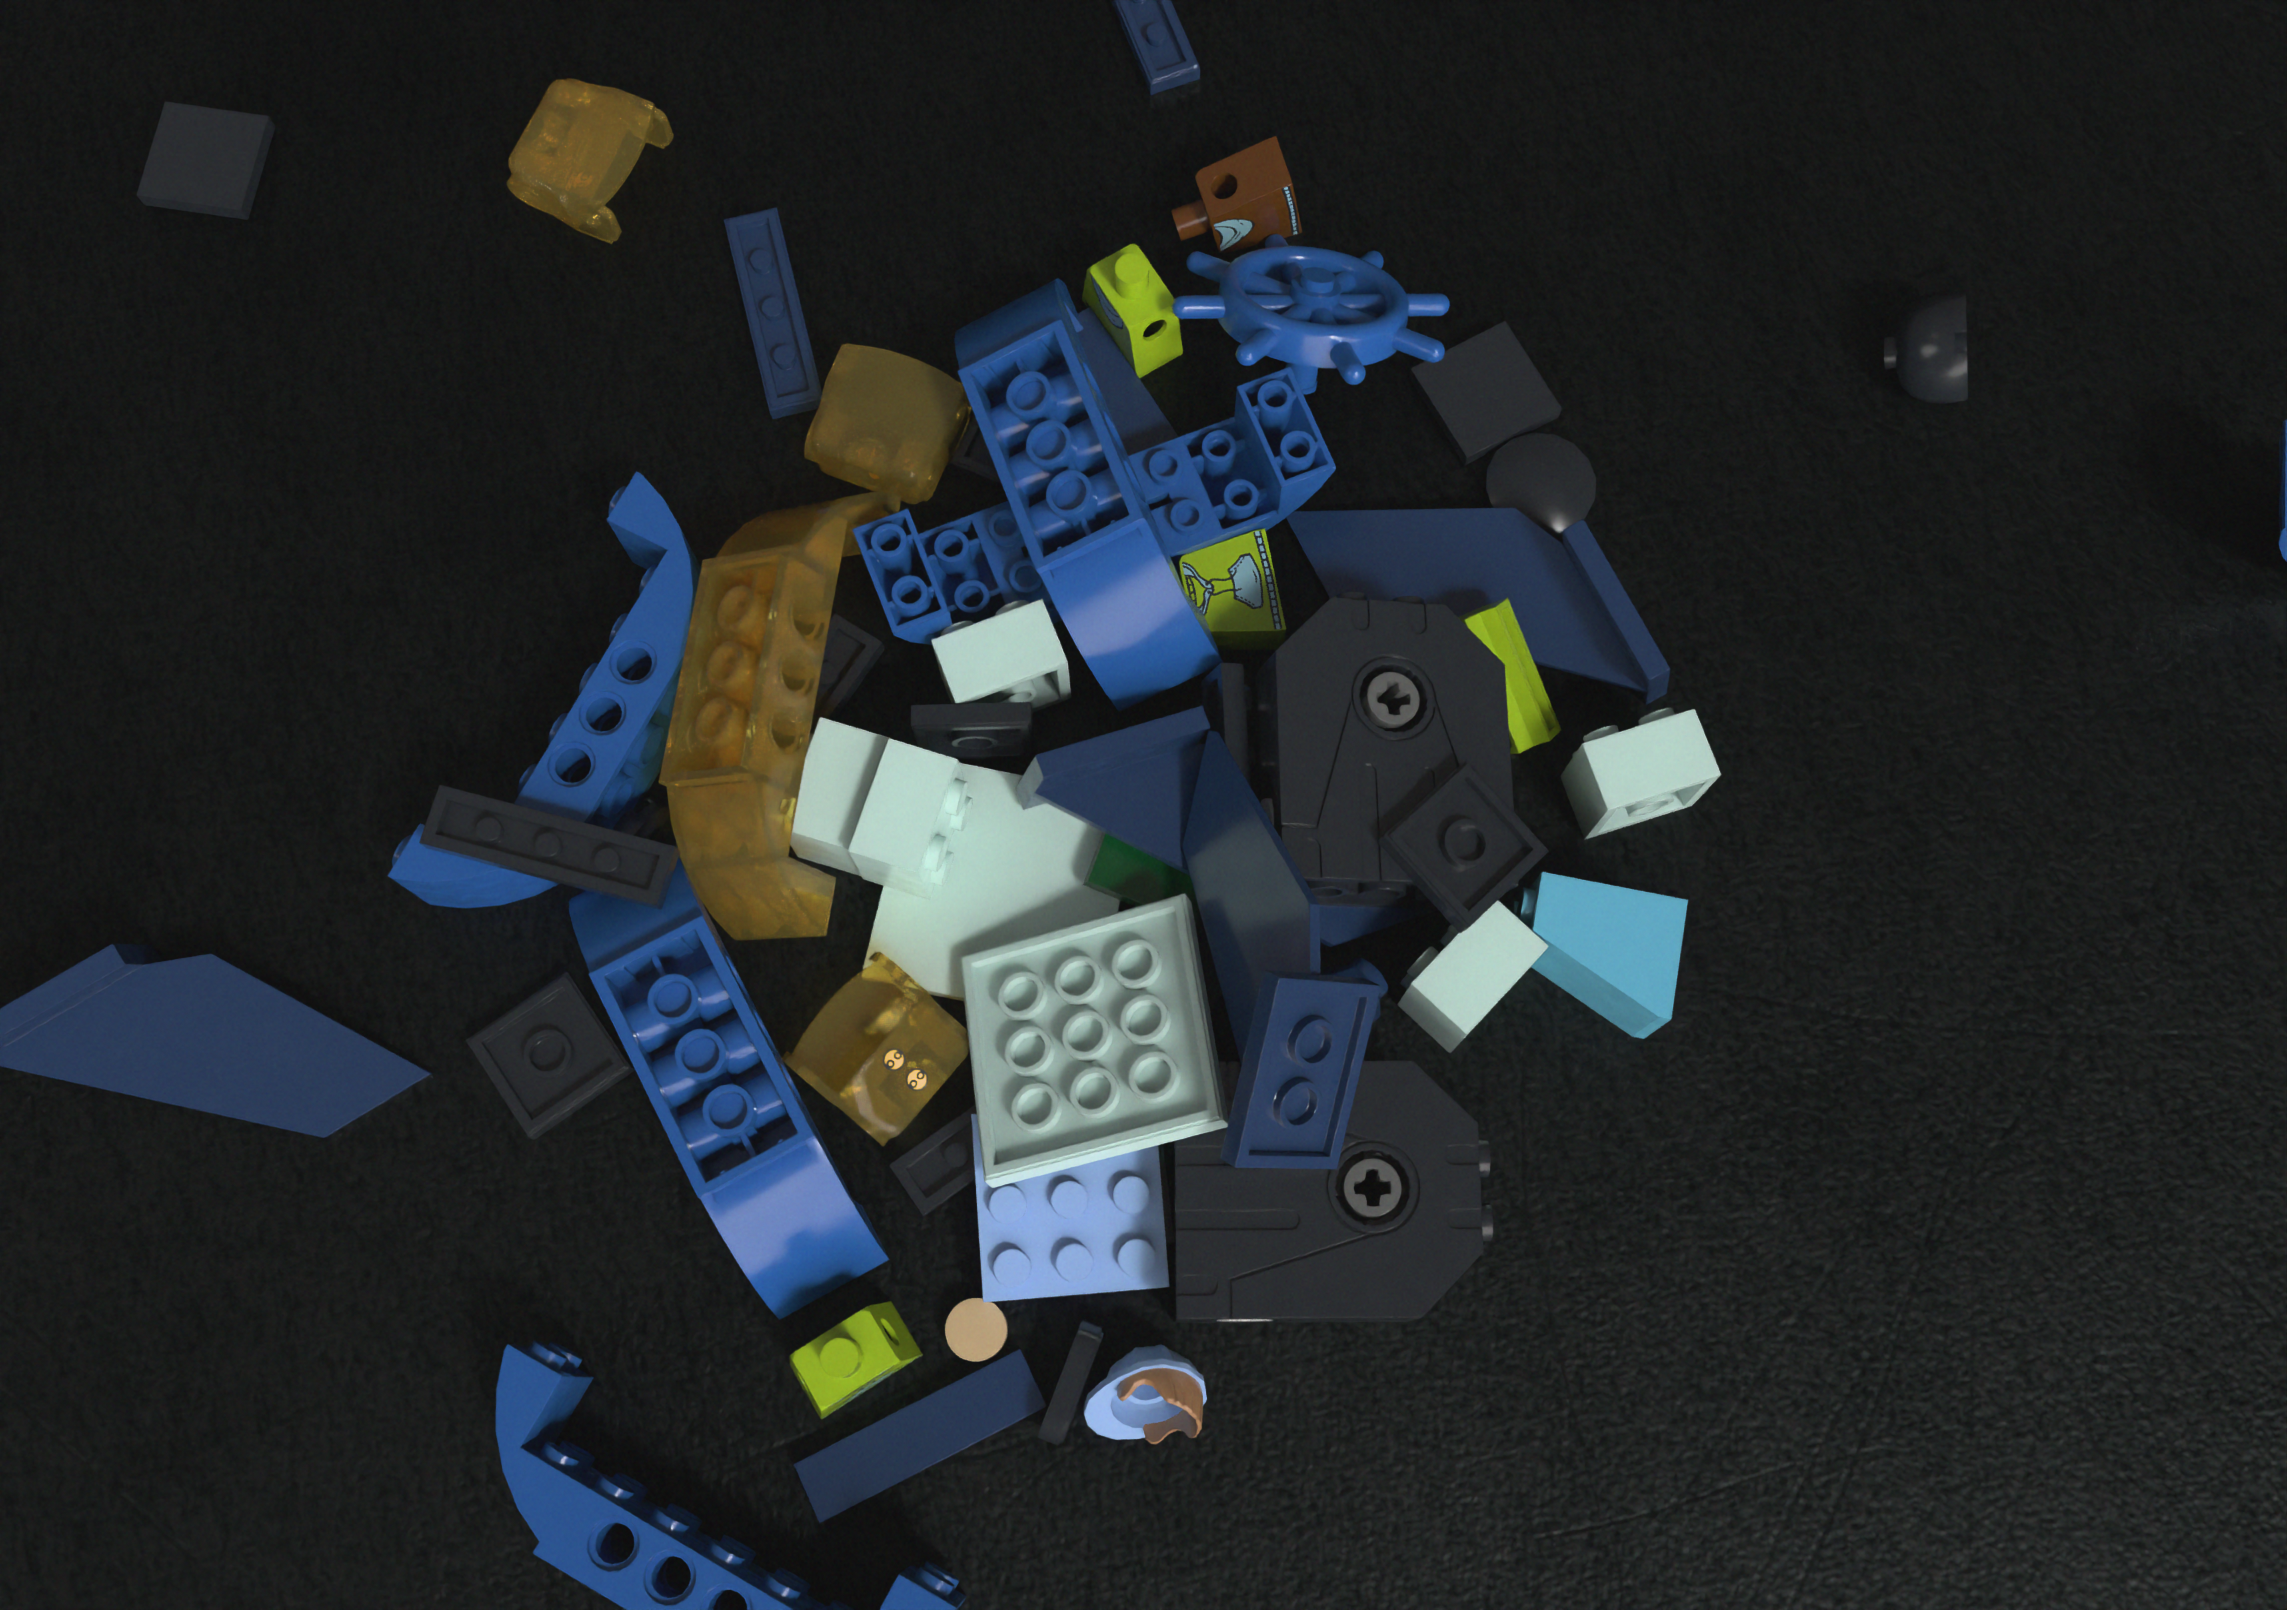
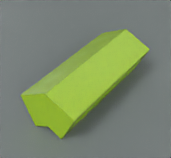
M1509 599L1499 600L1458 617L1505 664L1510 754H1519L1533 746L1551 741L1561 731V728Z

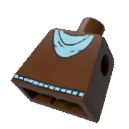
M1276 136L1199 170L1194 176L1201 199L1171 209L1181 241L1212 231L1218 252L1224 254L1263 244L1267 237L1272 234H1279L1286 238L1302 233L1293 183Z

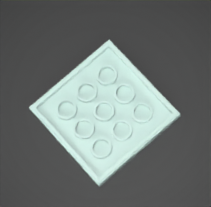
M959 763L964 781L968 782L967 796L973 798V804L964 830H954L947 851L953 852L954 858L947 881L944 886L935 884L930 900L883 886L861 977L864 981L964 1001L960 965L961 956L1119 912L1121 900L1083 885L1102 831L1047 803L1023 810L1015 789L1023 775Z
M1185 893L960 957L984 1182L992 1188L1228 1127L1229 1120L1192 904Z

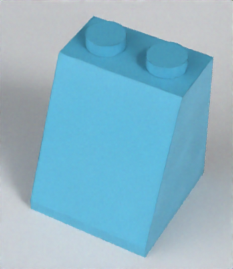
M1541 872L1530 888L1523 887L1519 902L1513 901L1510 911L1549 946L1531 966L1533 969L1632 1037L1644 1039L1671 1020L1688 900Z

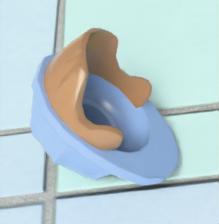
M1162 1344L1135 1347L1122 1359L1116 1361L1110 1368L1107 1378L1088 1393L1083 1407L1087 1425L1097 1434L1115 1440L1146 1438L1151 1444L1159 1443L1168 1434L1177 1430L1184 1431L1189 1438L1197 1437V1434L1202 1429L1203 1405L1207 1400L1204 1378L1188 1359L1169 1350Z

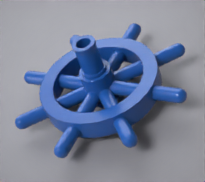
M1272 234L1265 240V248L1241 255L1231 263L1200 251L1192 252L1186 260L1187 268L1194 274L1220 283L1218 295L1179 296L1172 303V311L1180 319H1218L1223 329L1241 343L1236 350V359L1241 365L1251 366L1264 356L1286 362L1285 369L1291 367L1303 395L1316 391L1319 368H1337L1348 384L1356 385L1365 378V365L1382 361L1393 355L1397 350L1430 363L1439 362L1445 354L1444 345L1436 339L1406 329L1408 316L1444 315L1449 310L1450 302L1441 293L1406 294L1399 282L1381 269L1384 260L1377 251H1369L1362 257L1357 258L1329 249L1289 246L1283 236Z

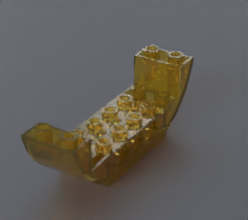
M870 492L767 512L745 523L725 542L715 558L705 559L702 562L659 783L667 787L671 825L686 872L711 916L735 940L826 936L836 878L788 857L841 557L862 554L852 529L899 512L901 502L899 494Z

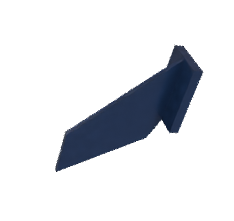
M1516 508L1294 511L1286 517L1329 598L1345 592H1361L1368 595V600L1390 601L1400 596H1418L1424 599L1425 604L1446 605L1457 617L1482 606L1508 598L1534 663L1638 691L1645 704L1667 694L1670 667L1584 519L1562 530V544Z
M1203 706L1035 755L1015 788L1023 810L1047 803L1190 876L1182 846L1205 749V744L1198 742L1211 728ZM1320 906V942L1333 947L1434 913L1437 910Z
M1208 731L1182 847L1242 1066L1220 1158L1235 1168L1337 1169L1381 985L1366 978L1320 974V905L1219 732Z
M111 944L0 1008L1 1067L322 1138L328 1137L433 1074L431 1071L214 953L163 961L153 945Z

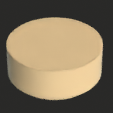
M982 1298L967 1299L956 1305L950 1312L945 1325V1336L951 1350L960 1358L973 1362L985 1361L998 1354L1003 1348L1008 1335V1324L1002 1310L992 1302H983Z

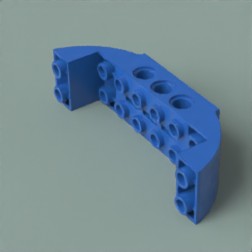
M1057 278L958 329L955 332L954 338L956 356L960 368L958 374L1034 567L1040 574L1057 611L1085 662L1116 709L1121 712L1224 662L1204 614L1182 587L1077 335V332L1084 329L1066 284Z
M1291 367L1237 386L1234 417L1128 456L1176 572L1178 559L1185 554L1255 530L1265 528V531L1272 528L1303 505L1322 487L1336 469L1335 463ZM1009 501L920 534L916 530L908 509L852 529L893 635L909 642L932 645L931 640L940 637L941 632L947 627L962 621H972L976 624L995 617L996 612L1000 608L1020 600L1028 601L1030 604L1043 599L1052 624L1062 621L1040 574L1034 567Z
M637 471L628 486L621 487L613 496L609 506L607 521L632 562L647 569L640 583V596L629 614H622L615 622L610 633L608 649L600 662L593 663L584 673L579 685V697L570 712L560 715L553 724L548 738L550 745L539 763L532 764L524 772L518 784L517 793L519 796L514 802L515 805L614 830L613 827L626 811H637L721 669L713 654L715 639L713 603L703 569L663 497ZM421 823L414 834L404 838L396 848L392 858L393 868L388 874V877L426 903L456 908L504 905L536 896L560 884L427 849L419 843L425 827Z
M677 843L673 846L680 851V855L661 910L586 890L570 899L569 913L581 952L590 972L589 976L697 1197L701 1199L716 1228L755 1290L777 1318L781 1320L890 1259L863 1206L852 1199L700 899V896L704 893Z
M533 1340L530 1346L513 1344L506 1346L496 1389V1436L503 1473L516 1506L539 1541L533 1554L626 1610H732L730 1607L732 1590L744 1597L747 1610H855L837 1600H832L830 1606H825L807 1595L811 1585L796 1574L780 1567L777 1568L775 1574L766 1571L752 1562L756 1552L740 1541L723 1535L721 1541L712 1539L698 1530L702 1520L696 1515L672 1503H669L667 1509L658 1507L645 1499L649 1489L642 1483L621 1472H615L613 1477L599 1472L591 1467L596 1458L588 1451L569 1441L562 1440L560 1445L554 1444L594 1377L578 1368L583 1360L582 1357L553 1341H550L548 1345L538 1340ZM625 1526L632 1531L635 1546L632 1554L625 1548L623 1543ZM678 1558L683 1559L690 1569L691 1580L689 1586L682 1584L677 1577L676 1564ZM926 1561L924 1567L920 1566L918 1568L912 1564L898 1575L880 1610H957L967 1596L955 1590L960 1581L956 1576L938 1565Z

